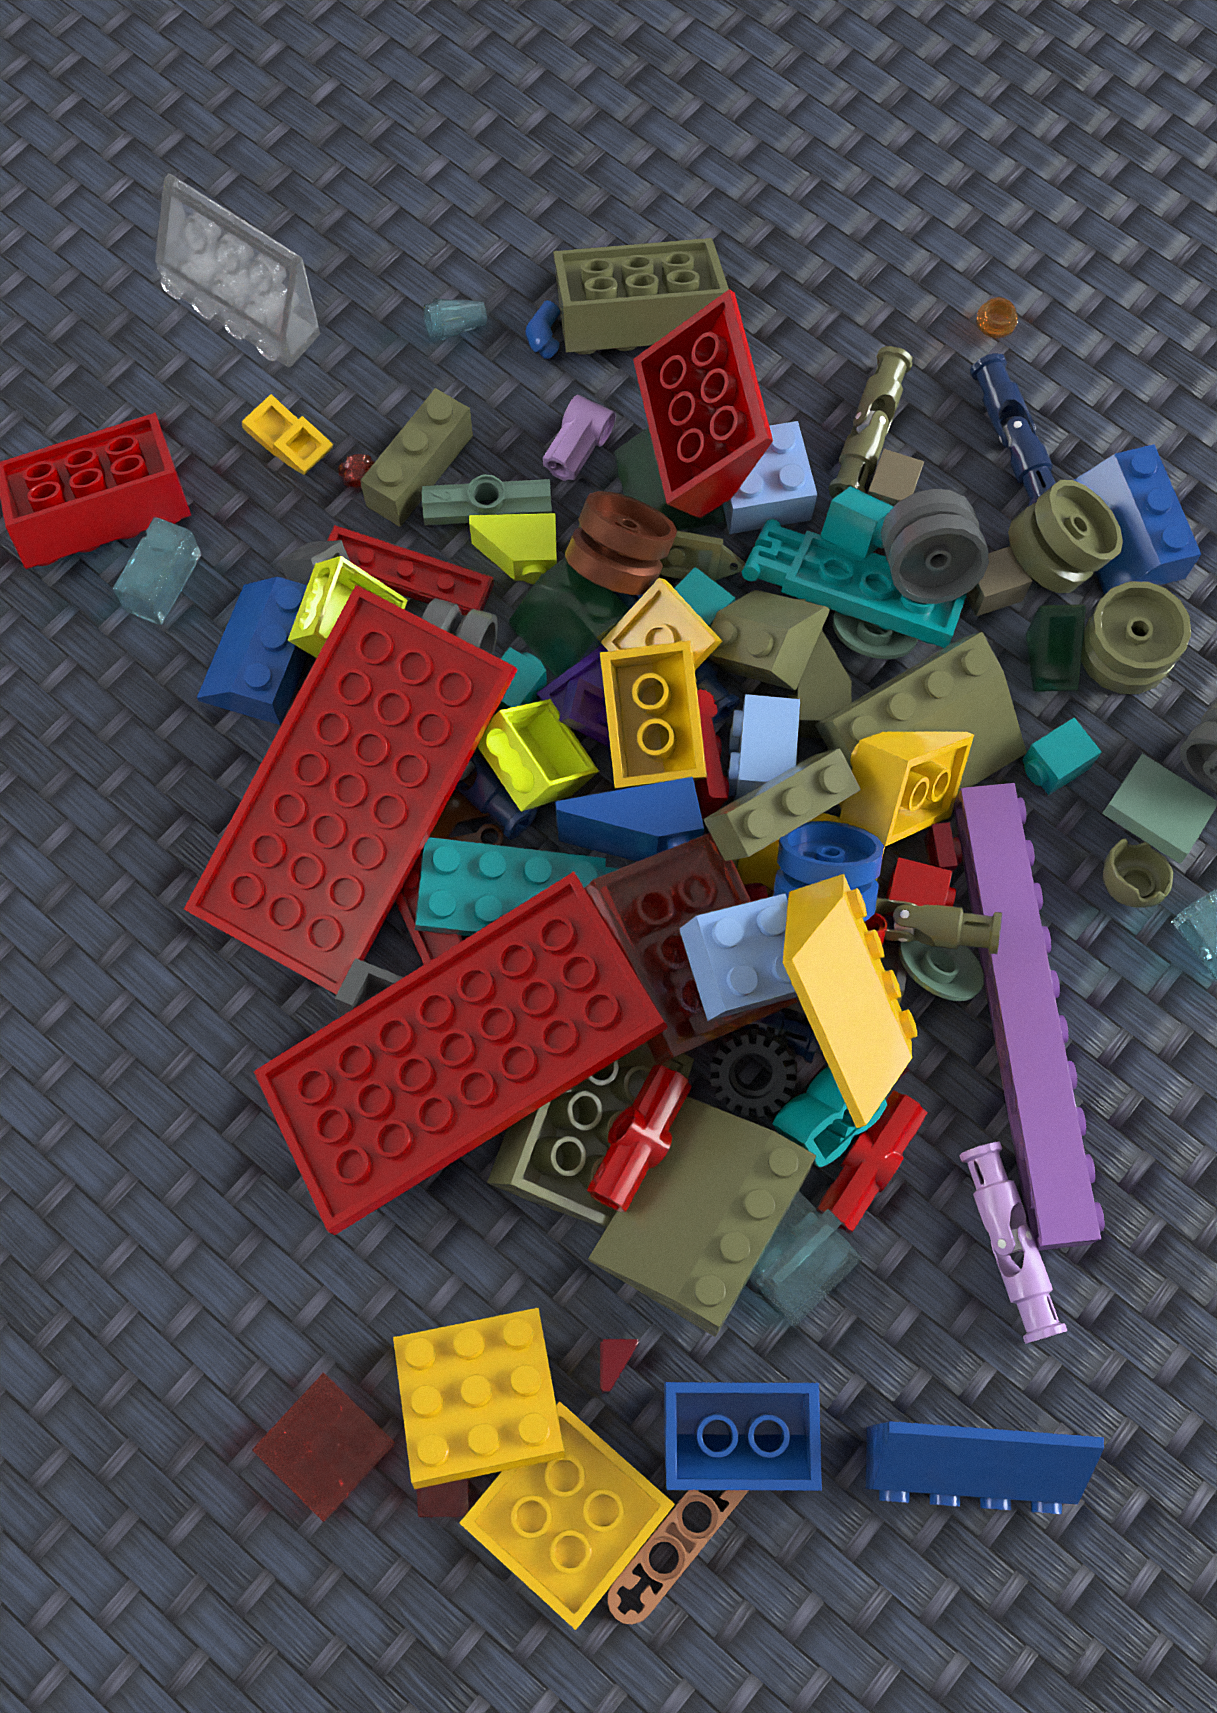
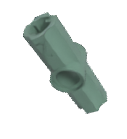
M485 474L477 476L470 484L422 486L424 524L469 523V515L552 513L550 479L502 482L493 475ZM484 500L495 501L489 505L480 504Z

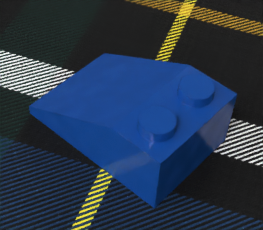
M693 777L555 801L559 841L652 866L667 865V868L671 869L679 868L689 849L703 839L704 825Z

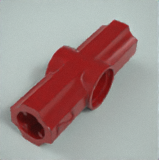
M653 1065L633 1105L623 1110L611 1125L607 1138L611 1146L587 1189L592 1198L618 1212L627 1211L648 1169L658 1165L669 1151L672 1143V1134L669 1132V1129L692 1087L686 1077L663 1065Z
M895 1090L887 1098V1106L880 1118L866 1132L864 1131L859 1135L840 1165L843 1169L836 1180L832 1182L816 1209L826 1221L849 1234L853 1232L877 1192L881 1193L897 1171L904 1159L901 1154L917 1133L928 1113L921 1107L920 1103L906 1094L898 1093Z

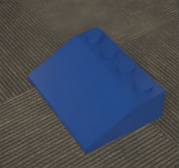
M892 1421L867 1426L865 1489L879 1490V1501L909 1503L910 1492L930 1494L929 1504L960 1507V1496L979 1497L980 1508L1011 1510V1500L1031 1501V1512L1062 1514V1504L1079 1503L1104 1450V1437Z

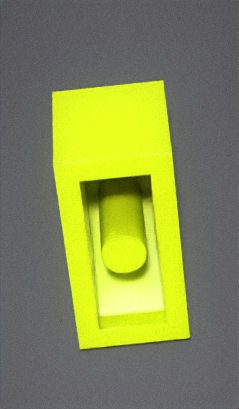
M555 513L469 515L472 544L514 581L541 584L547 580H557Z

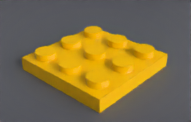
M539 1308L393 1337L411 1483L414 1489L566 1458Z
M559 1401L556 1407L566 1458L502 1471L460 1521V1524L576 1630L675 1504Z

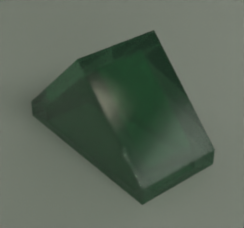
M1084 604L1039 606L1026 632L1032 687L1035 692L1078 690L1086 606Z

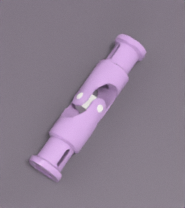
M993 1142L967 1150L959 1156L963 1163L968 1164L976 1187L973 1196L984 1227L989 1233L992 1250L1010 1302L1017 1304L1026 1330L1023 1339L1025 1344L1066 1332L1067 1328L1065 1323H1059L1049 1295L1053 1290L1034 1236L1027 1225L1026 1214L1015 1182L1008 1180L1000 1158L1001 1143ZM1017 1251L1024 1252L1022 1269L1013 1262L1010 1256L1011 1253Z

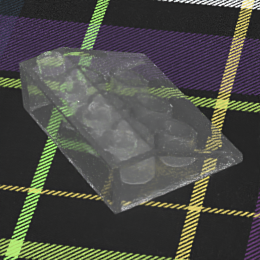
M169 173L164 178L155 258L162 279L160 283L163 289L173 298H183L192 304L194 309L205 319L211 320L213 318L224 325L226 330L236 339H246L255 345L258 351L268 360H278L290 368L320 335L303 258Z

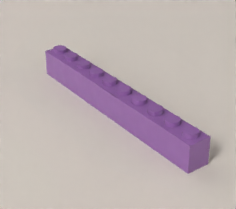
M1015 783L961 788L953 809L958 837L961 843L972 914L993 916L995 912H1002L998 954H990L987 948L978 949L984 973L985 989L1027 1225L1034 1236L1039 1251L1090 1245L1101 1239L1100 1232L1104 1230L1105 1226L1104 1214L1100 1203L1094 1202L1091 1183L1095 1182V1167L1091 1155H1085L1082 1136L1086 1134V1120L1082 1108L1076 1107L1073 1089L1077 1087V1073L1074 1063L1067 1061L1064 1043L1068 1042V1025L1065 1017L1058 1014L1056 998L1060 994V985L1056 971H1050L1047 956L1051 951V937L1048 927L1042 926L1039 910L1043 906V895L1040 884L1033 882L1031 872L1035 856L1031 840H1025L1023 824L1026 822L1025 802L1022 797L1017 798Z

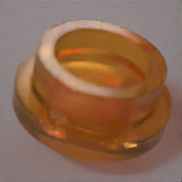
M1001 297L992 298L979 308L976 316V323L980 331L992 338L1009 336L1015 330L1018 322V315L1013 303Z

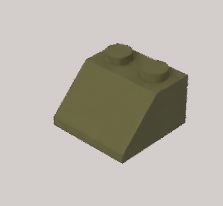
M754 590L716 613L710 628L723 642L709 655L708 659L725 672L796 691L830 610L826 606Z

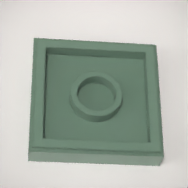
M1142 753L1102 814L1181 864L1216 809L1217 800Z

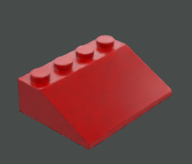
M730 289L633 359L666 503L698 518L705 516L733 498L773 442L735 292Z
M156 412L0 462V500L5 527L25 569L37 565L47 566L56 562L59 558L77 552H90L102 544L117 539H130L137 536L141 531L160 525H173L182 518L191 516Z

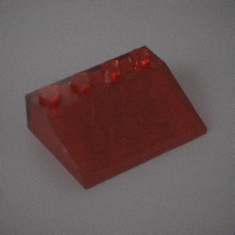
M710 833L595 878L584 888L669 1027L646 1041L657 1065L699 1048L798 1002L795 997L707 1021L680 928L695 916L751 902L733 861H724Z

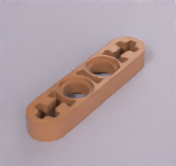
M687 1490L610 1586L607 1601L610 1612L615 1619L624 1624L633 1625L647 1618L749 1490H724L718 1497L727 1501V1505L721 1512L712 1498L700 1493L698 1490ZM694 1501L706 1504L711 1513V1522L708 1528L699 1533L689 1531L684 1526L682 1520V1512L685 1506ZM660 1542H669L674 1545L679 1556L676 1567L671 1572L665 1574L653 1570L649 1562V1553L652 1547ZM638 1563H641L648 1576L662 1583V1586L656 1593H653L648 1584L639 1596L644 1604L642 1609L637 1612L630 1608L623 1613L618 1608L621 1598L617 1591L622 1586L629 1590L634 1588L641 1577L632 1573V1570Z

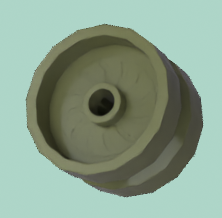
M1060 480L1038 497L1036 503L1027 507L1011 521L1008 531L1010 546L1019 564L1041 586L1056 593L1072 592L1091 577L1094 571H1098L1120 554L1123 544L1120 526L1110 508L1091 489L1074 480Z
M1129 581L1111 588L1099 600L1092 616L1087 621L1079 640L1080 660L1088 675L1103 688L1119 694H1141L1156 688L1168 676L1175 663L1185 652L1191 637L1190 616L1181 600L1164 587L1150 582Z

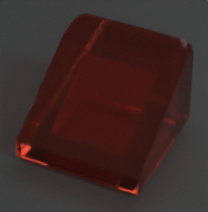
M470 1478L417 1489L418 1517L465 1516L469 1512Z

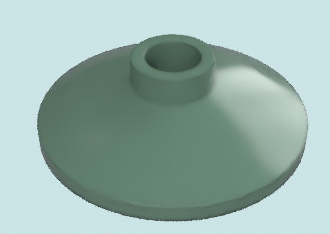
M835 611L833 628L836 635L846 646L862 655L877 659H896L909 654L918 642L917 638L893 630H886L876 624L853 616H845Z
M919 941L899 943V957L905 970L920 986L932 994L952 1001H966L974 998L981 991L984 985L983 969L976 956L968 947L960 945L956 950L922 944Z

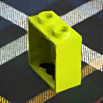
M342 556L315 563L288 641L317 658L355 585L404 610L408 600Z
M551 699L499 710L492 717L477 746L521 812L572 796L599 772L570 727L559 722L560 713Z

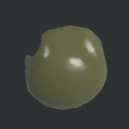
M1124 838L1109 851L1104 861L1102 880L1107 892L1118 903L1133 908H1147L1160 904L1168 896L1173 884V870L1166 857L1151 848V845L1147 842L1129 845L1127 839Z

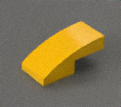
M272 394L242 421V428L285 464L303 475L333 448V444L303 416L298 419Z

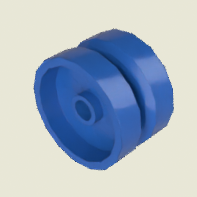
M809 821L779 839L777 863L780 869L777 870L773 896L786 894L788 900L790 891L844 874L850 889L858 888L862 895L867 911V916L863 917L865 922L875 914L879 887L876 878L880 876L884 845L877 836L856 826L831 821Z

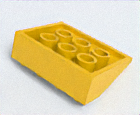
M841 874L789 892L782 963L856 1128L867 1125L912 1059L911 1039L918 1035L910 1010L902 1011L897 998L901 997V992L893 970L885 972L880 958L884 957V951L878 933L875 929L868 931L864 923L863 917L867 916V911L862 895L858 888L851 890L845 875Z

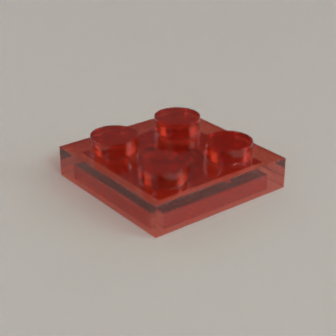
M323 1372L256 1444L252 1451L323 1522H326L396 1445V1442Z

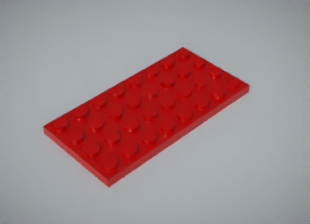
M355 585L184 910L337 995L355 958L364 961L518 669L502 659Z
M572 872L253 1072L326 1230L336 1235L669 1027L575 872Z

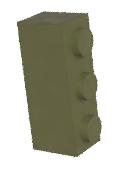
M435 388L360 480L366 507L401 527L422 501V486H434L472 438L470 408Z
M838 748L811 756L703 820L724 861L740 859L753 855L859 792L861 789L841 749Z

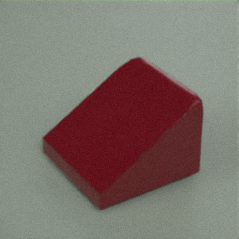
M603 1339V1342H600V1391H602V1394H610L639 1344L638 1339Z

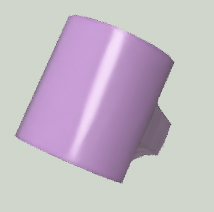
M580 395L574 396L563 416L561 430L543 457V466L553 476L563 481L575 480L595 446L601 447L608 439L615 423L616 412Z

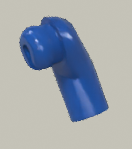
M548 300L543 302L527 324L525 330L530 348L535 353L539 352L544 359H550L559 349L558 340L552 337L551 326L559 317L560 309Z

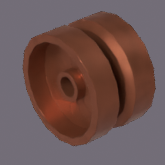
M597 491L590 493L585 501L578 519L581 527L575 529L565 552V557L570 566L595 584L620 593L644 595L658 579L663 567L660 559L668 556L676 537L677 529L673 522L663 513L644 502L614 492Z

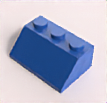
M1155 444L1116 453L1074 479V481L1087 486L1101 497L1113 512L1121 529L1123 539L1121 553L1101 569L1095 571L1104 595L1111 588L1129 581L1150 582L1162 585L1186 579L1201 556V552Z
M273 577L243 586L198 693V701L281 725L309 653L288 641L307 585L281 577Z
M664 1382L666 1490L822 1491L819 1383Z

